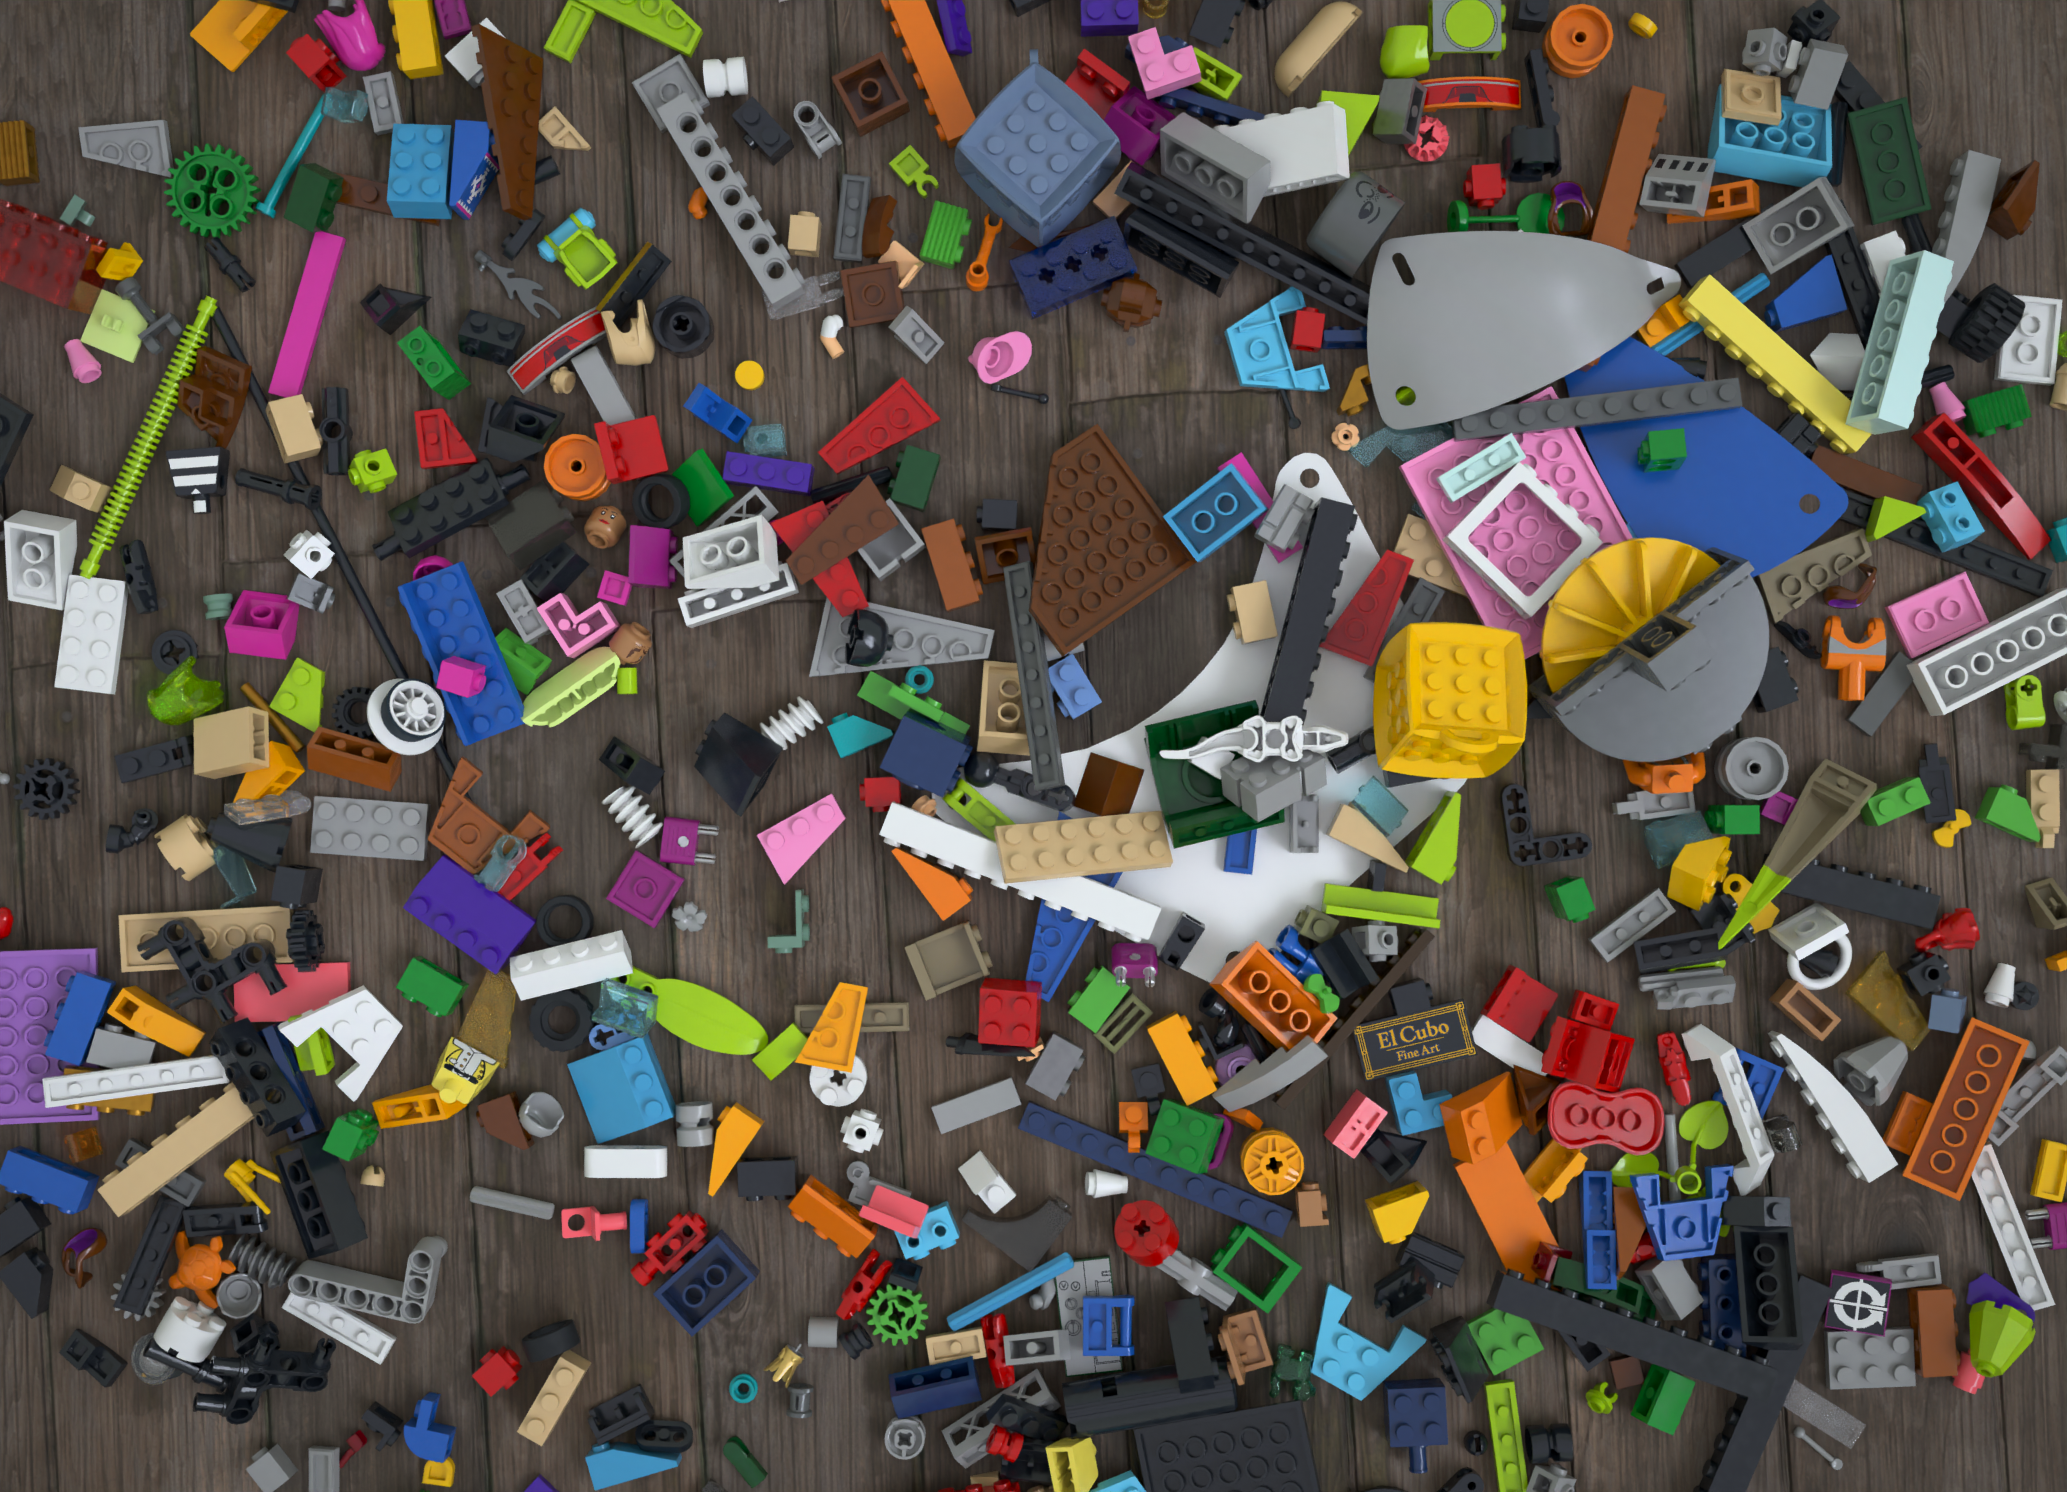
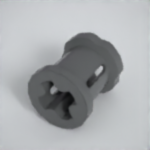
M807 1383L789 1384L790 1408L786 1410L787 1416L792 1418H808L812 1416V1410L809 1408L810 1393L813 1392L814 1386Z

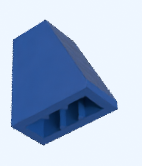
M1832 255L1825 256L1816 262L1765 306V322L1768 327H1771L1773 332H1780L1836 316L1847 310Z

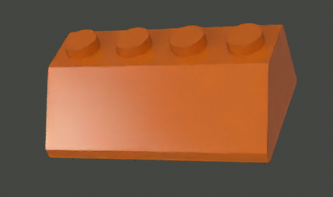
M1254 941L1227 962L1209 984L1275 1048L1283 1047L1287 1052L1307 1035L1318 1043L1338 1019L1333 1013H1321L1319 1000L1312 993L1303 989L1304 985L1258 941Z

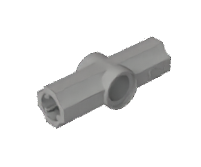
M1177 1249L1172 1256L1169 1255L1163 1260L1162 1264L1156 1266L1175 1278L1178 1284L1187 1291L1197 1296L1200 1294L1225 1311L1232 1304L1238 1292L1214 1274L1208 1265L1197 1258L1186 1256Z

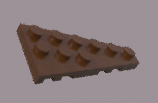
M481 24L471 26L473 37L478 39L480 52L476 53L477 64L482 65L485 81L481 83L485 111L488 128L493 130L495 144L491 146L493 156L498 157L500 173L497 175L502 210L522 220H528L532 218L543 58Z

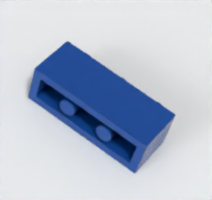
M79 971L76 973V976L71 975L65 991L69 992L65 1003L61 1002L55 1013L54 1018L58 1020L55 1030L48 1032L44 1042V1046L48 1047L45 1055L78 1066L86 1062L96 1028L100 1026L116 981L86 971Z
M23 1146L8 1150L0 1170V1184L5 1186L6 1191L30 1195L33 1201L40 1204L50 1203L56 1205L59 1211L66 1214H75L88 1208L100 1177Z

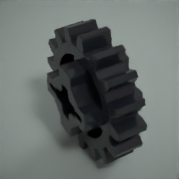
M46 758L45 761L35 759L34 766L31 764L23 766L26 771L25 774L17 773L16 775L21 780V783L13 785V788L20 790V794L14 796V799L23 801L19 808L21 810L30 809L28 813L30 817H37L39 815V820H48L49 816L51 819L60 818V813L68 814L70 812L68 804H77V801L72 797L73 794L80 793V790L74 789V784L78 783L79 779L70 777L74 769H64V761H57L55 763L54 758ZM50 770L53 771L55 774L48 776L46 773H43L42 771ZM45 802L52 807L44 808L39 806V804Z
M313 910L295 911V914H292L293 922H290V928L286 932L288 955L291 959H295L294 967L298 968V972H314L316 968H319L321 954L325 951L324 929L320 923H317V915H314Z

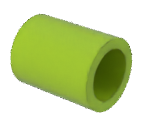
M618 668L617 694H638L637 668Z

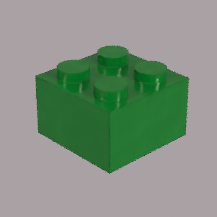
M1173 1098L1163 1099L1145 1154L1196 1174L1207 1173L1225 1118L1191 1105L1187 1106L1186 1103Z

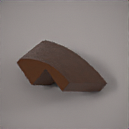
M202 346L197 348L195 374L180 380L177 406L187 416L192 418L194 424L201 431L206 430L217 441L216 447L226 449L244 407L252 366L212 348Z

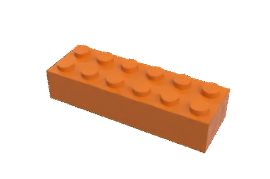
M1973 1017L1969 1019L1917 1142L1902 1172V1176L1958 1201L1961 1200L2030 1041Z

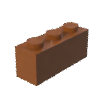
M953 518L921 528L947 612L980 603L978 596L983 595L979 578L973 579L970 569L974 568L975 565L970 551L964 552L961 543L966 540L962 524L956 525Z
M318 726L307 745L308 769L389 792H391L402 772L401 754L388 749L383 744Z
M1942 1283L1907 1288L1909 1324L1913 1328L1915 1373L1923 1378L1958 1376L1957 1366L1960 1365V1355L1956 1349L1955 1338L1958 1337V1326L1954 1320L1953 1309L1956 1308L1954 1292Z

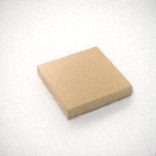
M1724 69L1721 75L1722 117L1778 126L1782 119L1780 77L1759 76L1749 72Z

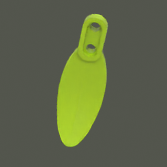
M633 965V973L626 975L627 981L625 984L619 981V977L609 979L610 985L615 991L643 1004L663 1027L698 1047L720 1053L747 1055L762 1051L768 1044L766 1030L753 1016L729 999L703 986L679 979H659ZM646 986L651 987V996L645 995L644 989Z

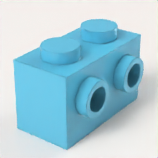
M1958 481L1928 492L1916 504L1925 508L1927 513L1921 515V517L1925 520L1932 533L1934 542L1938 544L1942 553L1972 542L1985 531Z
M948 1201L928 1209L917 1239L894 1231L905 1259L913 1257L914 1260L926 1257L930 1254L929 1250L938 1246L941 1250L956 1244L955 1239H958L960 1236V1231Z

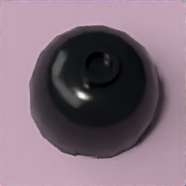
M865 609L854 610L847 634H850V640L845 646L846 664L869 667L877 664L884 657L886 651H891L893 634H889L888 624L879 614Z

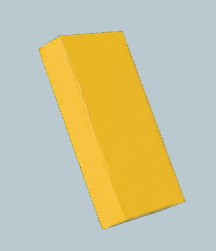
M2042 1139L2030 1195L2062 1202L2067 1182V1144Z

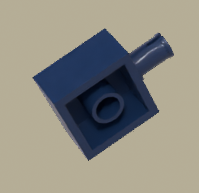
M1440 1378L1383 1381L1385 1438L1390 1448L1409 1447V1471L1411 1473L1428 1472L1426 1447L1431 1445H1448L1445 1386Z

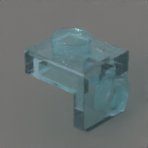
M326 87L321 114L345 124L362 122L368 110V94L359 90L343 92L333 87Z

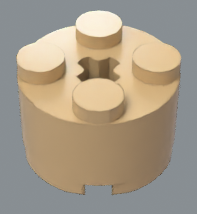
M183 815L154 835L155 838L161 839L157 845L164 857L175 870L181 867L186 872L182 877L187 881H191L219 862V857L224 854L222 848L218 844L210 842L205 835L207 827L199 817L194 819L191 815Z

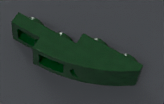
M1562 1257L1557 1258L1550 1279L1551 1286L1562 1290V1287L1576 1291L1579 1293L1578 1298L1586 1301L1589 1300V1297L1606 1302L1605 1307L1614 1311L1617 1306L1634 1312V1318L1643 1320L1644 1316L1655 1318L1656 1306L1648 1293L1644 1291V1286L1622 1277L1620 1280H1617V1290L1586 1289L1584 1263Z

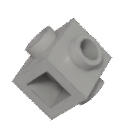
M1776 28L1748 30L1746 46L1742 52L1743 65L1752 70L1753 74L1759 76L1770 75V72L1782 71L1783 62L1787 56L1786 45L1788 37Z
M1374 920L1367 921L1368 925L1352 927V936L1364 955L1369 957V962L1386 961V956L1398 955L1397 926H1385V921Z
M1551 1463L1550 1466L1535 1465L1526 1492H1574V1485L1577 1479L1568 1475V1470L1558 1464Z

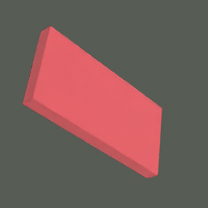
M350 962L319 963V968H316L314 972H298V968L294 967V963L275 964L288 987L270 996V992L259 973H253L234 984V1009L238 1012L234 1019L235 1022L247 1017L250 1022L287 1021L290 1016L300 1015L311 1009L313 1011L329 1004L330 1000L351 991Z

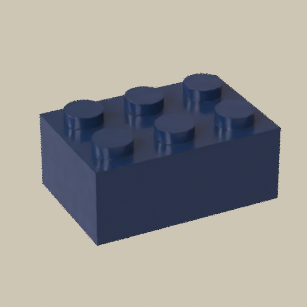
M721 1229L666 1279L653 1295L692 1337L757 1278L760 1270Z

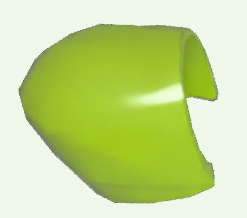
M1402 25L1387 29L1380 55V67L1386 78L1405 79L1428 72L1430 55L1427 49V26Z

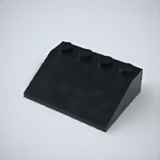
M1141 207L1135 210L1125 222L1122 241L1124 244L1221 298L1238 268L1239 262L1235 260V256L1223 250L1218 251L1211 247L1210 243L1190 235L1185 230Z

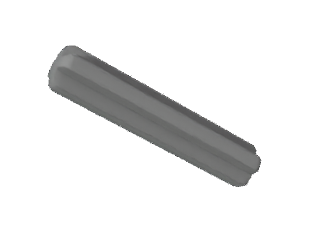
M1717 966L1644 974L1639 976L1638 986L1640 991H1653L1654 989L1675 986L1676 981L1724 976L1722 967Z
M479 1186L472 1188L470 1193V1201L473 1203L547 1220L551 1219L554 1214L555 1205L553 1203Z

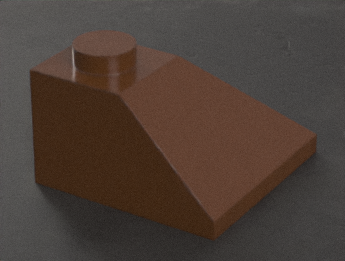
M2036 160L2011 174L1991 204L1986 226L2006 240L2017 234L2021 236L2032 223L2029 218L2035 211L2040 165Z

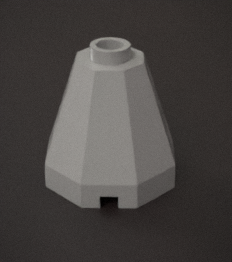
M1892 1036L1879 1038L1840 1053L1833 1060L1834 1074L1838 1079L1844 1077L1847 1081L1844 1085L1845 1089L1862 1103L1872 1106L1876 1102V1106H1881L1889 1098L1908 1060L1907 1047L1903 1041Z

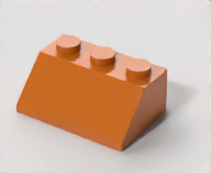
M812 1175L809 1176L788 1205V1208L792 1210L790 1214L802 1223L806 1220L815 1227L813 1231L825 1240L829 1237L838 1244L836 1248L847 1257L853 1255L855 1258H858L874 1239L879 1227L877 1223L860 1217V1211Z

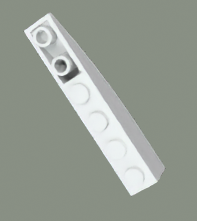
M1775 1031L1769 1032L1768 1035L1772 1040L1770 1042L1772 1050L1779 1058L1783 1057L1788 1065L1785 1067L1787 1074L1794 1082H1799L1803 1089L1800 1091L1803 1099L1809 1106H1814L1818 1112L1816 1115L1817 1121L1824 1130L1828 1129L1832 1134L1833 1139L1831 1142L1834 1148L1841 1155L1844 1153L1849 1161L1846 1166L1850 1173L1856 1179L1860 1178L1870 1183L1897 1166L1898 1163L1869 1117L1842 1084L1810 1054L1783 1034Z

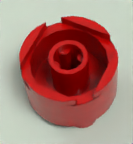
M1148 1200L1127 1203L1122 1207L1115 1223V1238L1118 1246L1133 1261L1142 1266L1153 1267L1162 1264L1163 1260L1169 1255H1173L1179 1243V1231L1173 1219L1159 1204Z

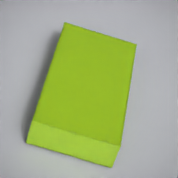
M568 0L544 46L545 51L571 64L596 12L575 0Z

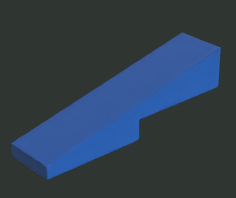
M1582 1171L1578 1175L1586 1289L1617 1290L1616 1230H1613L1612 1171Z

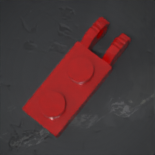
M545 833L535 843L521 851L486 885L511 901L547 869V865L563 849L560 846L554 847L544 859H541L535 852L549 842L551 836Z

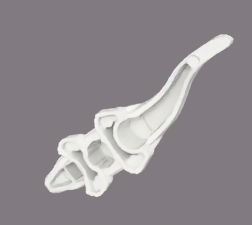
M1256 715L1245 720L1235 728L1224 730L1211 736L1194 747L1184 750H1162L1160 755L1165 759H1196L1220 751H1237L1245 758L1256 763L1263 761L1266 756H1281L1288 761L1296 762L1303 757L1302 752L1305 749L1323 753L1348 744V734L1325 725L1303 728V721L1298 716H1289L1281 722H1266L1263 717Z

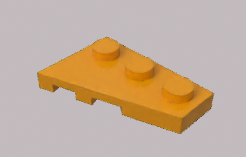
M842 982L838 984L801 1053L797 1057L796 1063L852 1073L868 987Z

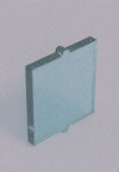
M1372 776L1365 785L1359 787V793L1351 803L1387 838L1395 828L1402 825L1401 820L1409 810L1375 776Z

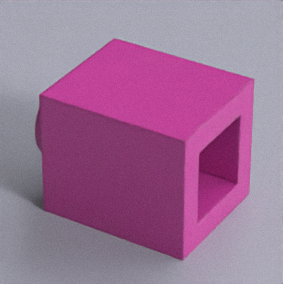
M457 656L442 660L436 688L466 698L479 694L486 684V676L484 675L486 666Z

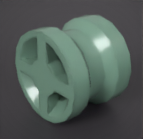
M225 593L203 596V602L207 605L208 610L205 613L206 620L229 619L233 611L231 609L233 595Z

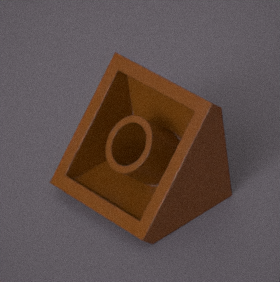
M1031 527L974 537L983 584L1005 581L1003 567L1030 561L1035 569L1036 554Z
M1091 752L1074 806L1099 816L1129 814L1144 769Z

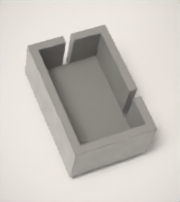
M1308 749L1303 750V757L1296 762L1288 761L1281 756H1266L1263 761L1256 763L1242 756L1220 768L1223 795L1238 807L1242 806L1244 812L1257 822H1260L1302 799L1300 771L1303 794L1306 796L1327 785L1325 757Z

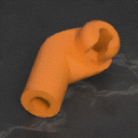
M702 187L697 188L693 192L688 204L689 212L693 214L695 219H702L708 213L705 205L709 198Z

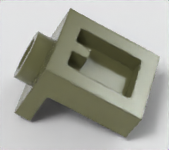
M1307 905L1305 910L1301 909L1294 924L1297 925L1296 930L1299 934L1322 944L1332 937L1339 920Z

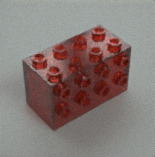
M0 199V281L66 309L91 314L107 279L101 277L96 268L109 249L107 248L108 242L84 234L82 231L71 226L58 223L56 220L45 215L34 213L19 204Z

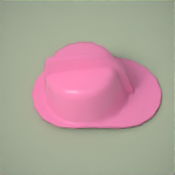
M1019 331L1009 332L999 337H987L981 339L976 344L973 354L968 357V360L974 365L979 378L985 383L992 384L1021 371L1030 359L1032 344L1030 338L1025 333Z

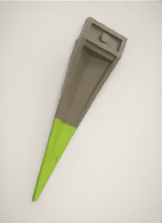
M1825 758L1808 779L1767 860L1718 942L1719 949H1722L1860 814V810L1876 792V783Z

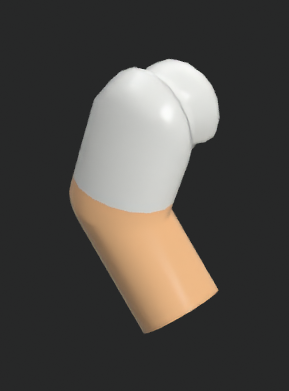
M839 315L827 316L823 320L820 339L832 359L844 353L843 348L836 339L838 330L843 326V320Z

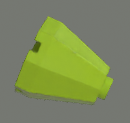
M1986 1300L1973 1304L1969 1313L1970 1355L1972 1366L1976 1368V1371L1982 1376L1991 1378L2003 1375L2032 1343L2036 1331L2035 1328H2032V1319L2012 1306L2003 1304L2002 1309L1994 1307L1995 1302Z

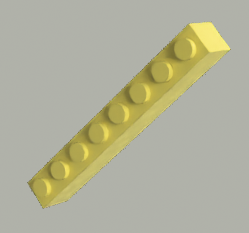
M1710 274L1701 278L1678 304L1683 309V314L1692 322H1698L1710 339L1719 341L1726 347L1725 352L1731 358L1740 360L1747 366L1746 371L1751 376L1757 379L1760 378L1765 382L1771 394L1784 399L1789 404V410L1792 413L1796 412L1803 416L1809 424L1830 441V446L1840 454L1857 452L1871 436V433L1845 424L1851 401Z

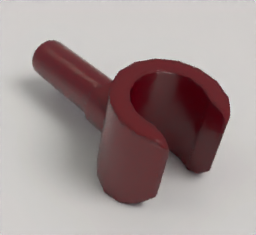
M358 1430L346 1440L351 1448L339 1460V1468L342 1469L352 1455L366 1445L367 1438L361 1430Z

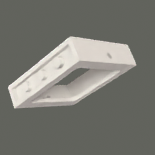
M1518 462L1442 540L1524 619H1528L1561 587L1565 579L1581 564L1580 561L1584 558H1589L1603 541L1598 538L1600 534L1590 524L1585 525L1578 518V512L1571 505H1564L1557 498L1558 493L1550 485H1543L1536 478L1537 473L1532 467ZM1519 483L1524 484L1581 539L1580 545L1531 596L1524 595L1468 539L1471 532Z

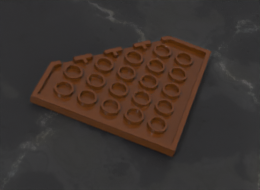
M1098 424L1054 452L1050 457L1028 611L1062 657L1197 562L1163 518L1164 515Z

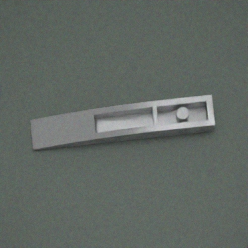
M1968 150L1959 158H1956L1951 165V183L1944 195L1946 206L1938 222V227L1941 228L1939 238L1935 241L1932 253L1954 261L1951 271L1952 279L1947 286L1944 296L1945 303L1960 282L1981 240L1990 213L2001 163L1999 158Z

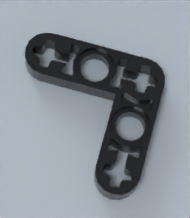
M1518 784L1506 785L1501 790L1499 799L1507 855L1513 864L1529 866L1586 857L1591 852V839L1584 833H1567L1534 838L1526 790ZM1511 789H1514L1515 793H1520V799L1516 800V808L1520 809L1523 807V813L1514 812L1508 815V809H1514L1513 802L1507 800V795L1511 794ZM1515 817H1520L1525 822V828L1520 833H1515L1510 828V822ZM1577 837L1579 841L1584 842L1585 846L1580 848V853L1576 849H1566L1567 855L1563 856L1564 846L1561 839H1564V844L1575 843ZM1548 841L1554 842L1557 846L1556 854L1550 858L1546 857L1542 851L1543 845ZM1536 842V854L1525 855L1524 861H1521L1520 857H1515V852L1519 851L1520 845H1522L1523 849L1530 850L1535 849L1533 843Z

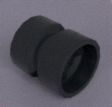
M1567 1423L1550 1424L1547 1429L1543 1424L1527 1425L1525 1427V1445L1530 1464L1547 1463L1550 1458L1554 1462H1571L1573 1460V1441L1571 1430Z

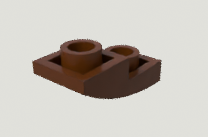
M891 195L873 198L870 203L862 235V255L865 258L883 256L890 247V240L894 231L887 224L891 221L894 214L893 210L898 202Z

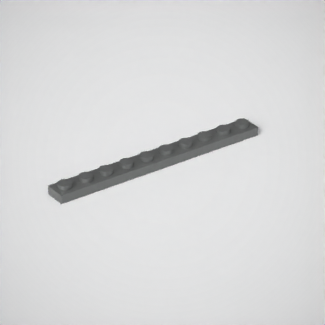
M1739 378L1496 406L1473 415L1452 420L1454 441L1458 442L1507 436L1511 433L1517 435L1737 409L1742 407Z

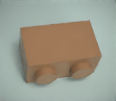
M1786 979L1769 999L1772 1004L1808 1036L1819 1041H1823L1841 1021L1837 1015L1801 983L1795 980Z

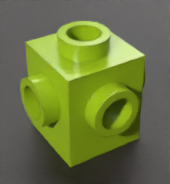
M386 448L376 452L365 450L357 453L349 466L350 469H348L350 481L354 486H358L360 493L368 490L370 493L382 491L387 487V484L393 483L397 476Z

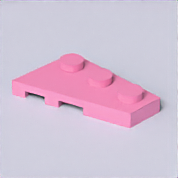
M833 794L826 796L757 835L784 885L846 819Z

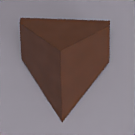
M1513 1064L1520 1116L1529 1134L1535 1136L1548 1122L1549 1101L1553 1091L1561 1085V1082Z

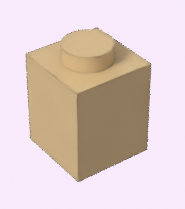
M801 211L798 212V215H790L788 251L790 255L819 257L822 224L820 218L815 217L814 213Z

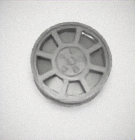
M897 1415L893 1417L888 1423L885 1433V1445L889 1453L903 1460L917 1456L925 1443L926 1430L923 1422L915 1415L898 1419Z

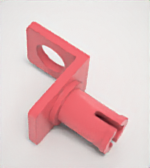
M594 1206L562 1209L563 1238L592 1236L595 1241H600L602 1231L627 1230L626 1212L600 1214ZM575 1214L583 1216L585 1221L584 1226L577 1231L571 1230L568 1226L569 1218Z

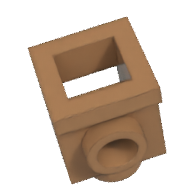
M1319 1182L1301 1183L1302 1187H1295L1296 1214L1299 1226L1329 1225V1219L1325 1214H1322V1211H1327L1326 1195L1321 1194Z

